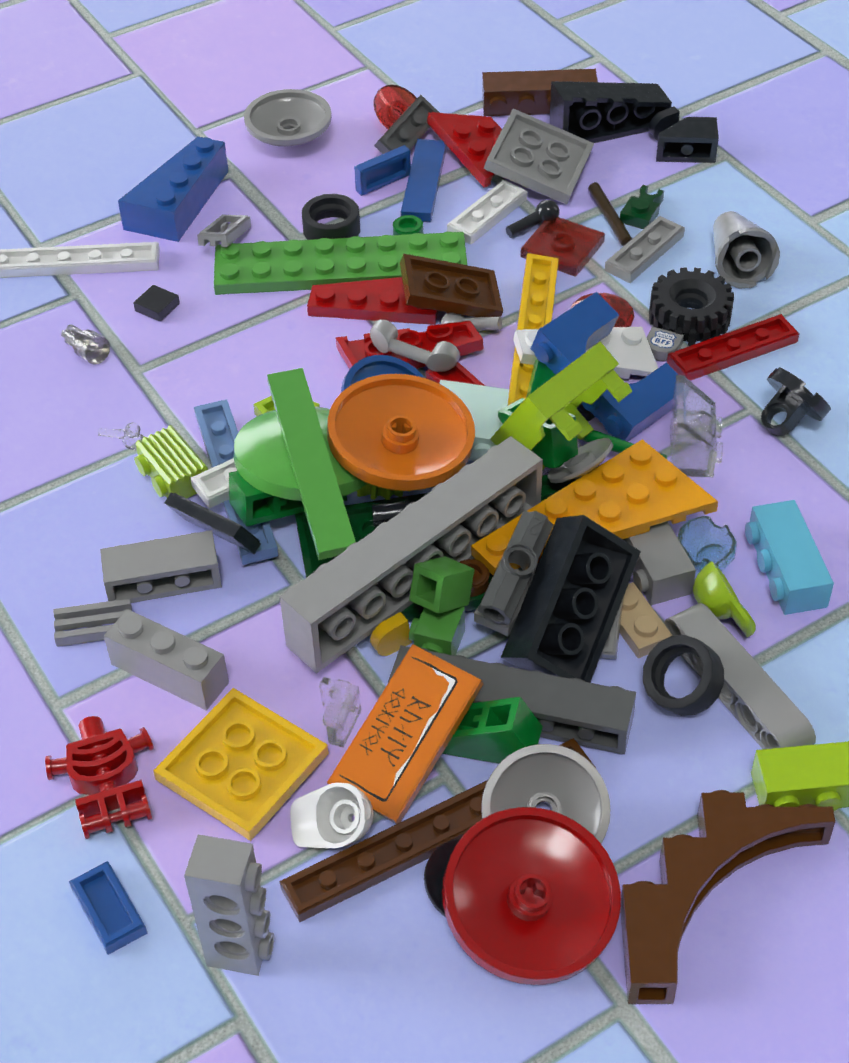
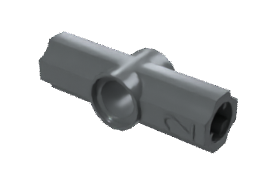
M524 511L478 607V611L482 613L485 619L495 624L502 623L508 625L554 526L547 516L537 511ZM509 563L518 564L523 571L514 570Z

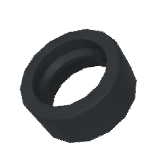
M323 194L313 197L302 208L303 235L307 240L358 236L361 231L359 206L353 199L341 194ZM330 217L345 219L336 224L318 223L319 220Z
M688 635L670 636L660 641L649 652L643 666V684L647 695L657 705L680 716L696 715L707 710L718 699L724 685V667L720 657L699 639ZM692 653L697 655L703 663V676L699 685L691 694L683 698L670 696L664 687L665 673L668 666L676 657L682 654Z

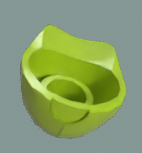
M710 561L695 578L693 585L695 600L697 603L706 605L719 620L732 618L746 637H750L756 630L754 620L740 603L725 575L713 561Z

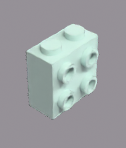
M440 380L442 386L455 393L464 402L472 415L475 425V438L469 460L476 461L495 445L490 438L503 425L498 418V411L508 405L509 389Z

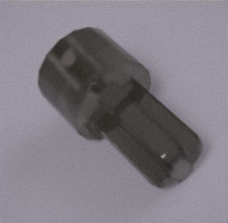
M72 324L68 325L66 330L61 331L64 341L72 346L75 354L85 361L95 365L100 364L108 357L110 352L109 341L97 332L90 329L82 330Z

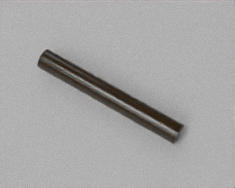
M594 182L588 187L590 194L621 245H626L632 240V237L599 183Z

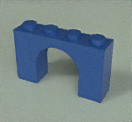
M596 291L541 327L530 349L534 352L537 359L556 375L583 355L587 349L608 336L619 314ZM666 362L642 380L629 384L632 392L620 402L606 390L592 405L582 402V405L587 411L592 412L610 435L630 441L677 407L690 386Z

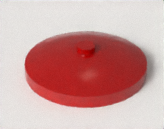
M510 808L493 813L478 821L456 844L443 879L442 896L445 916L461 948L471 959L488 972L520 984H551L579 974L589 967L603 952L611 940L619 920L621 909L620 884L617 872L607 851L596 837L581 824L563 814L543 808Z

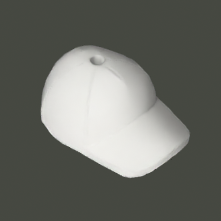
M332 783L295 799L290 809L291 831L294 843L299 847L335 849L348 846L360 840L369 831L373 822L374 813L371 802L364 792L349 783Z

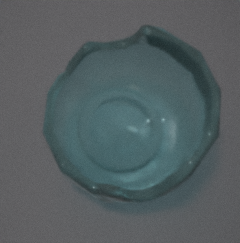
M701 516L688 520L680 527L677 538L694 565L696 572H700L710 561H713L723 571L735 559L737 541L732 532H730L728 525L721 527L714 524L709 516Z

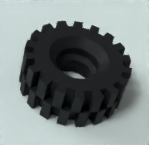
M687 267L680 268V273H676L674 269L667 272V277L664 275L659 276L658 281L654 282L652 286L649 308L650 325L675 332L676 334H683V341H688V346L694 345L696 341L703 342L725 334L728 331V326L730 327L734 302V292H731L732 287L729 283L725 284V279L722 276L714 278V272L709 270L706 274L701 273V268L695 267L694 272L688 271Z

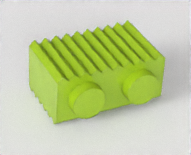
M169 425L167 429L162 428L160 432L156 431L155 434H150L148 438L144 437L142 441L137 440L135 445L138 456L134 457L135 464L142 476H150L152 485L159 497L165 496L168 498L170 493H176L189 498L197 494L192 487L191 477L208 470V467L173 426Z

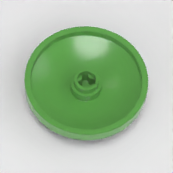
M315 407L341 495L351 494L368 483L353 476L336 460L330 450L327 439V423L330 409ZM276 410L253 418L240 429L234 441V462L237 471L246 482L264 493L284 499L302 501Z

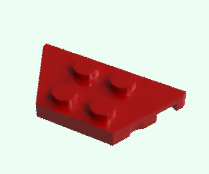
M438 112L428 113L427 124L484 188L488 187L495 174L483 168L502 128L492 117Z

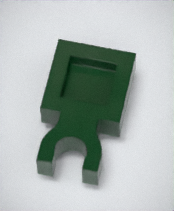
M642 185L639 198L631 196L620 212V219L623 224L640 229L646 228L659 214L660 205L664 198V190L658 189L656 194L649 195L648 186Z

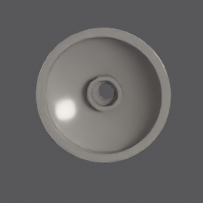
M300 89L276 90L261 95L247 106L244 113L245 127L253 137L266 144L282 147L297 146L313 141L327 130L332 120L330 105L323 97Z
M531 745L507 756L490 775L482 796V819L498 811L517 807L536 808L539 802H545L549 805L551 811L575 820L592 833L602 844L610 822L609 794L603 778L597 769L579 753L559 745Z

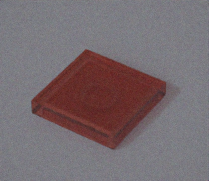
M560 217L554 218L553 222L552 219L545 220L521 247L520 257L526 259L527 253L559 258L557 270L576 277L604 243L605 233Z

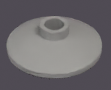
M601 438L579 447L578 455L564 462L560 467L551 468L548 473V479L551 483H562L579 479L597 468L608 456L613 448L612 441L609 438Z

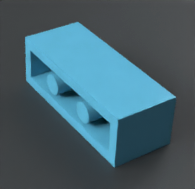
M789 500L753 506L750 521L745 524L746 539L756 549L759 569L761 572H766L769 579L771 597L774 601L779 602L783 614L788 615L828 608L834 582L796 501Z

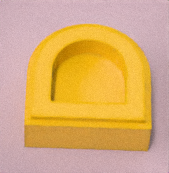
M399 612L381 622L373 630L370 643L379 655L388 656L398 651L401 645L407 646L412 643L409 640L410 629L408 620Z

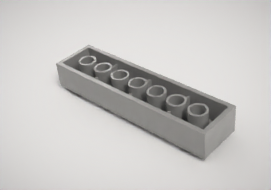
M510 436L499 445L492 446L486 454L473 463L465 465L457 474L444 483L436 485L424 497L407 505L402 512L388 522L381 523L362 540L348 546L336 558L319 566L314 573L300 583L290 586L284 594L279 596L286 646L317 674L372 634L373 630L381 622L402 612L414 603L409 600L414 564L444 556L458 562L466 559H475L471 555L472 544L541 502L543 459Z

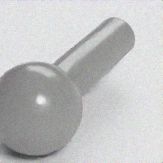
M447 313L441 320V324L471 321L477 330H501L502 327L501 317L464 318L461 314Z

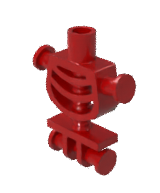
M89 716L81 720L78 725L82 740L66 745V757L52 759L51 755L45 757L48 780H54V775L68 774L73 789L79 794L89 795L75 799L85 839H89L91 833L106 829L107 833L113 832L111 823L120 820L124 821L126 828L132 826L131 821L146 816L148 820L152 819L142 780L129 783L135 778L138 771L134 754L146 748L149 751L154 749L151 738L144 727L139 729V734L127 739L122 729L119 728L105 732L102 719L98 716ZM119 808H120V810H121V811H117V812L108 814V812H109V811H112V810H116V809H119Z

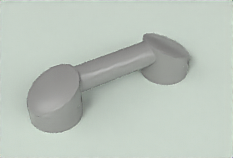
M387 320L376 321L370 330L371 340L380 352L387 353L390 351L421 362L435 372L451 370L460 358L459 350L450 342H438L433 351L430 352L396 340L398 330L394 324Z

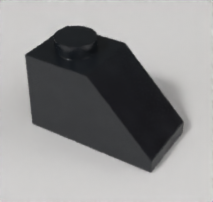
M686 117L658 133L656 162L716 163L719 140L717 117Z

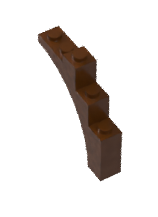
M716 790L710 793H701L697 813L699 837L685 834L663 837L659 858L662 884H654L650 881L623 884L620 913L628 1004H674L678 984V950L680 942L694 912L710 892L736 870L766 855L795 847L829 844L836 822L833 806L818 807L814 804H803L798 807H775L770 804H762L756 807H746L744 792Z

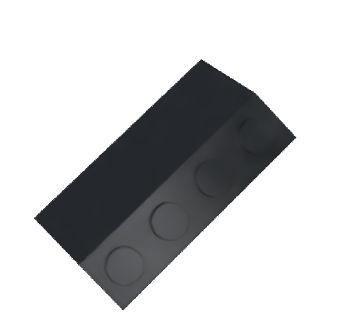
M585 515L557 518L501 658L523 670H537L549 675L569 679L578 678L591 683L641 551Z

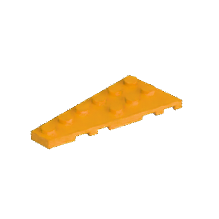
M642 439L530 508L527 512L537 511L547 516L553 525L557 518L585 515L619 538L626 539L649 532L651 526L666 521H671L672 524L686 521L687 515L703 511L705 515L716 512L718 501ZM521 515L471 545V555L476 560L481 561L492 575L495 573L496 567ZM544 546V548H543V550H542V553H541L539 559L541 558V556H542V554H543V551H544V549H545V546ZM509 563L514 570L521 568L518 564Z

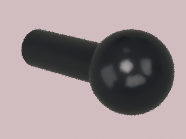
M552 200L541 201L534 213L506 227L508 236L513 238L539 223L549 225L556 222L560 215L559 207Z

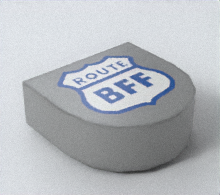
M652 327L647 340L655 360L667 361L669 353L680 350L684 335Z

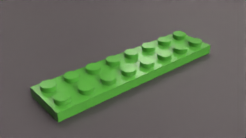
M448 231L429 234L353 236L350 238H321L275 242L259 241L256 243H232L228 247H222L221 244H218L215 247L214 291L215 295L311 290L312 285L402 277L400 261L403 253L467 265L464 232Z

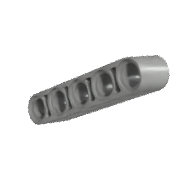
M698 603L665 620L664 624L673 636L688 635L699 639L720 657L724 667V685L718 698L762 749L815 744L816 735L809 720L706 605ZM692 653L682 654L685 660L702 678V660Z

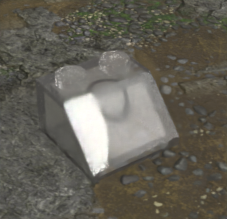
M676 375L670 421V462L687 476L713 478L715 463H722L723 442H717V438H721L722 417H716V404L710 397L684 375Z

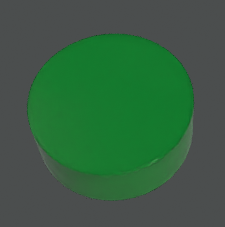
M403 215L393 222V235L424 234L423 221L416 216Z

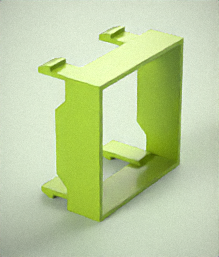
M599 342L528 395L490 440L495 445H499L511 436L531 451L545 437L543 424L548 419L554 423L568 441L576 436L582 440L594 429L576 408L582 402L592 405L606 390L620 402L632 392V389L614 371L619 363L606 347ZM570 414L576 415V421L571 417Z

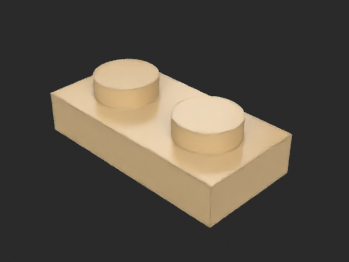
M634 582L628 584L624 594L620 634L635 656L641 658L648 655L660 641L673 635Z

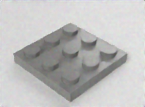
M513 108L483 169L567 205L594 143Z

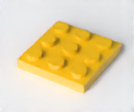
M232 688L165 757L153 772L155 780L251 841L325 759L329 751L328 744L235 688Z

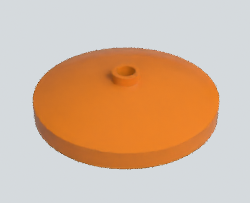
M383 374L368 377L352 384L341 392L329 411L327 439L332 454L339 464L353 476L377 487L402 491L434 487L457 474L467 464L473 450L475 425L467 406L448 388L423 377L407 374Z

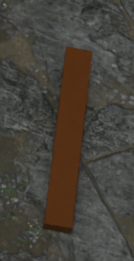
M574 738L559 745L579 753L594 766ZM488 780L279 881L280 888L299 923L429 859L432 853L442 844L461 839L473 825L482 820V796Z

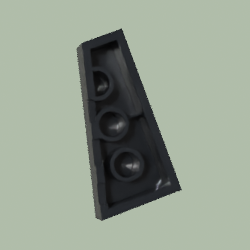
M551 81L549 124L592 143H598L649 132L651 119L658 112L671 108L672 102L659 84Z

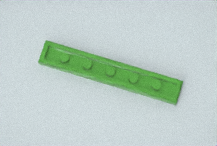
M303 368L267 374L268 386L318 559L336 557L356 541Z

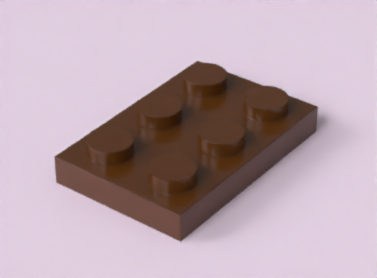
M403 253L400 268L406 305L473 317L502 316L503 307L494 270Z

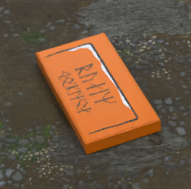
M412 644L333 771L327 784L349 783L364 792L370 800L374 812L395 824L400 823L484 685L482 680Z

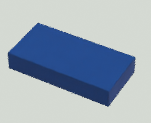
M403 145L354 166L356 192L363 196L409 176L411 169L410 150Z
M108 861L68 881L71 890L107 955L148 934L142 919Z

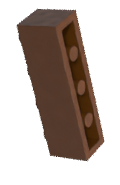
M596 69L482 72L484 116H509L513 108L527 115L550 114L551 81L598 82Z

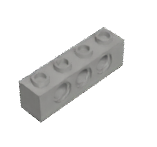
M198 834L184 878L207 967L258 976L263 959L269 960L272 955L275 938L274 933L269 932L270 911L265 910L266 888L260 885L262 865L256 863L252 843Z

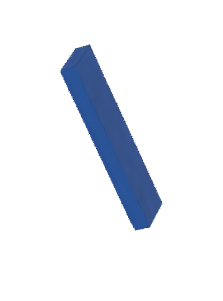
M417 139L402 203L401 216L413 215L420 218L423 222H431L446 154V144L443 141Z

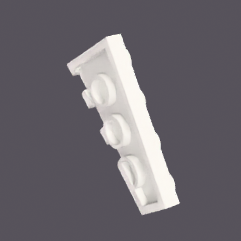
M613 327L611 333L599 341L619 363L614 371L620 378L629 379L630 374L646 377L658 369L643 327ZM539 329L515 330L513 341L520 363L534 365L537 357L530 348Z

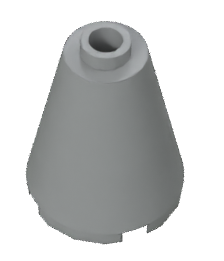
M729 211L718 216L713 225L715 265L718 274L725 279V282L736 288H752L757 286L756 282L772 276L779 264L780 250L775 238L769 232L737 212Z

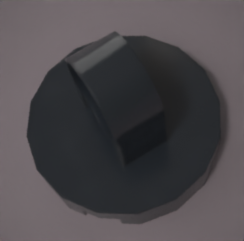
M779 367L778 369L775 368L768 376L767 381L777 393L762 411L761 421L772 435L784 436L789 434L805 414L815 420L822 421L831 410L830 405L817 392L813 395L804 387L806 383L789 371ZM779 412L787 413L784 422L775 426L771 425L774 415Z

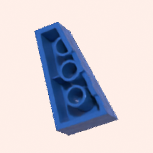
M196 137L118 200L123 230L179 242L229 172L225 142L208 137Z

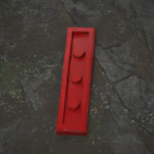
M782 314L671 352L668 354L667 363L685 382L797 343L800 333Z

